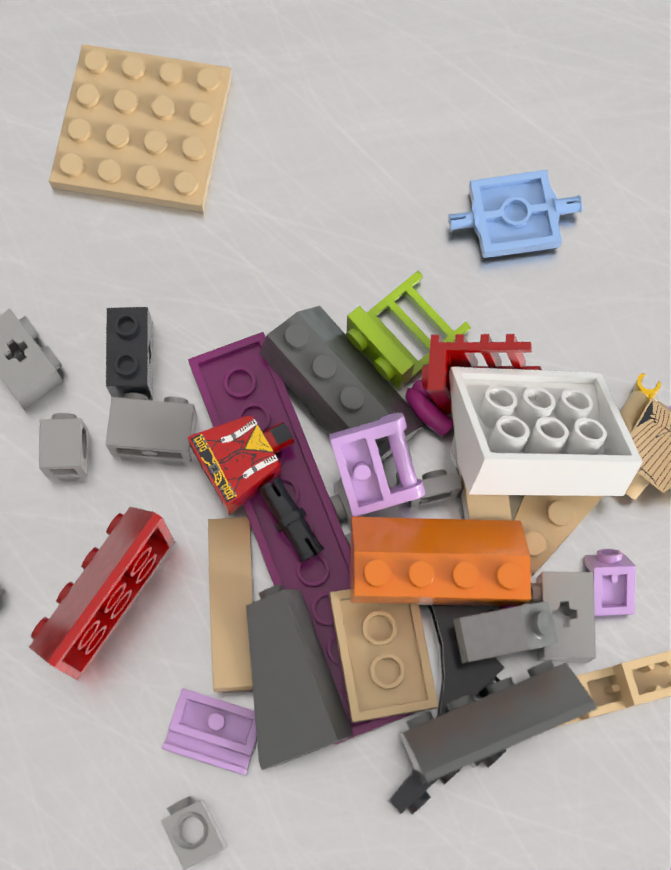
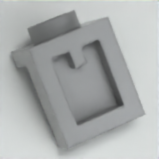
M441 469L423 474L422 482L425 494L418 499L409 501L410 507L458 497L462 489L458 472L447 474L446 470ZM396 473L397 485L401 483L398 473Z

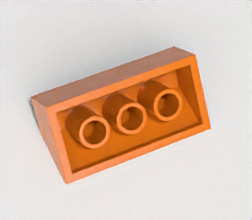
M351 517L350 603L522 606L531 600L530 553L521 521Z

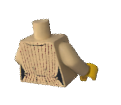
M641 373L638 376L633 392L619 411L643 461L625 493L634 500L637 499L649 483L662 493L671 489V409L656 398L661 387L660 381L657 382L654 389L643 387L641 383L646 375L645 373Z

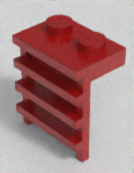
M431 334L429 364H424L422 368L423 389H427L431 401H434L442 412L446 415H452L449 382L451 367L542 370L541 366H526L523 353H532V343L518 342L515 334H506V342H493L489 334H481L480 342H468L464 334H456L455 342H443L439 334ZM474 353H481L488 366H478V360ZM498 353H507L512 366H502V360Z

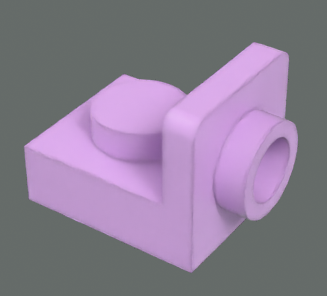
M601 549L597 551V555H585L584 564L590 572H593L595 616L635 614L636 565L625 554H622V551L616 549Z

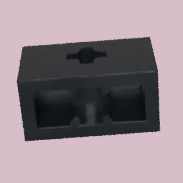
M148 307L107 308L106 387L111 397L123 398L126 393H137L147 396L148 399H153V321Z

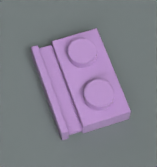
M182 688L162 749L246 775L257 740L255 711Z

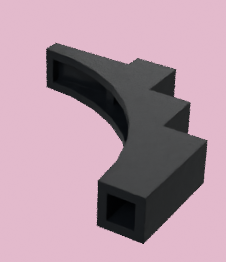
M426 605L432 617L440 648L442 681L436 718L450 712L446 704L469 694L472 695L474 701H477L474 698L477 693L481 698H484L490 694L487 687L501 681L497 675L505 667L496 657L462 663L453 619L492 612L495 606ZM507 750L499 751L470 765L475 768L483 763L489 768ZM413 768L408 778L387 802L398 814H402L407 809L413 815L431 798L426 790L439 779L445 785L462 768L422 785Z

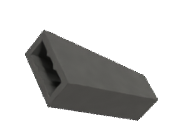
M282 584L259 592L260 600L246 605L258 758L261 770L279 766L354 736L300 589H284Z

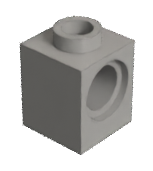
M57 413L52 415V419H40L39 469L46 477L87 476L88 428L82 418H77L76 415L71 413Z
M191 796L167 808L170 816L161 820V823L183 870L227 848L204 800L194 803ZM190 817L199 819L204 827V834L201 840L195 844L186 842L181 835V826Z

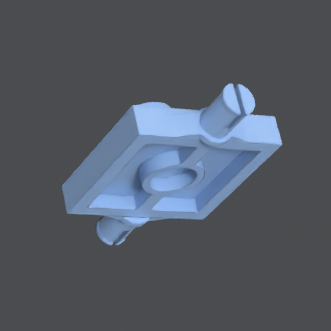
M547 170L470 180L471 212L448 214V222L450 224V231L473 227L479 237L482 257L489 258L560 247L562 243L558 224L560 215L582 212L583 206L582 202H580V195L557 199L556 194L550 187Z

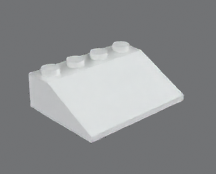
M470 367L450 368L449 382L457 461L469 495L624 496L643 461L602 373Z

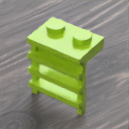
M416 271L367 313L359 305L347 315L346 335L350 342L369 358L378 373L384 379L390 381L398 391L403 389L405 384L413 377L422 373L424 364H429L430 339L395 302L404 295L444 338L443 342H455L456 334H466L471 329V326L465 321L454 331L413 288L414 285L423 279V275L419 271ZM385 309L427 353L419 361L377 317Z

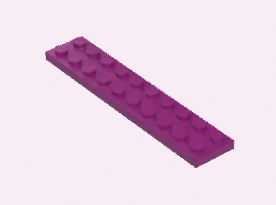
M260 332L189 358L188 362L213 427L252 415L262 432L283 421L295 441L294 444L275 454L281 465L282 472L277 478L281 477L282 483L297 507L305 510L307 513L305 520L325 549L313 558L312 556L309 557L308 561L301 563L299 556L284 532L279 533L276 529L275 524L277 521L261 495L257 493L243 504L273 585L282 584L284 589H300L354 735L334 744L338 745L413 715L415 712L351 723L329 600L330 592L350 589L351 550L285 384L259 354L266 338L264 332Z

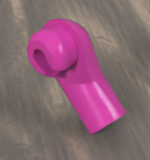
M417 380L412 388L407 389L405 399L417 417L442 437L453 426V420L428 400L430 394L427 389H423L422 380Z

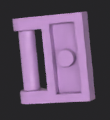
M403 413L389 414L380 420L329 434L353 517L409 502L425 494L422 480L417 479L404 430L407 428ZM388 436L401 482L398 486L392 488L388 486L375 439Z

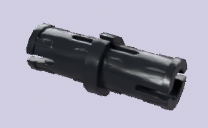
M281 477L272 481L273 484L269 482L257 492L262 496L276 519V529L279 533L284 532L299 556L300 562L304 563L310 559L309 557L312 556L313 558L325 548L320 544L305 520L307 513L303 508L297 507L282 483Z

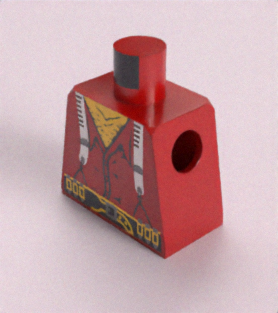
M252 415L193 434L187 438L194 455L228 514L235 512L255 496L261 487L269 482L271 483L282 473L281 465L275 454L295 443L283 421L262 432Z

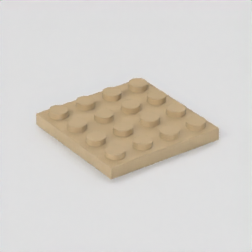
M82 44L49 179L51 187L203 212L232 78L231 67Z

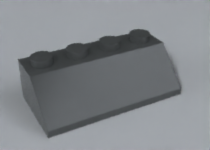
M321 306L296 312L267 334L259 354L330 434L374 422L393 413L404 414L407 424L404 433L407 441L426 425L417 417L410 405L392 385L378 373L366 356L354 347L347 335ZM388 436L375 439L381 462L392 454Z
M548 660L528 669L527 672L530 678L514 684L512 678L508 677L488 686L487 689L490 695L474 701L472 695L469 694L446 704L450 712L433 719L429 711L406 721L409 730L402 732L400 736L422 785L596 710L597 707L566 662L554 667L552 661Z

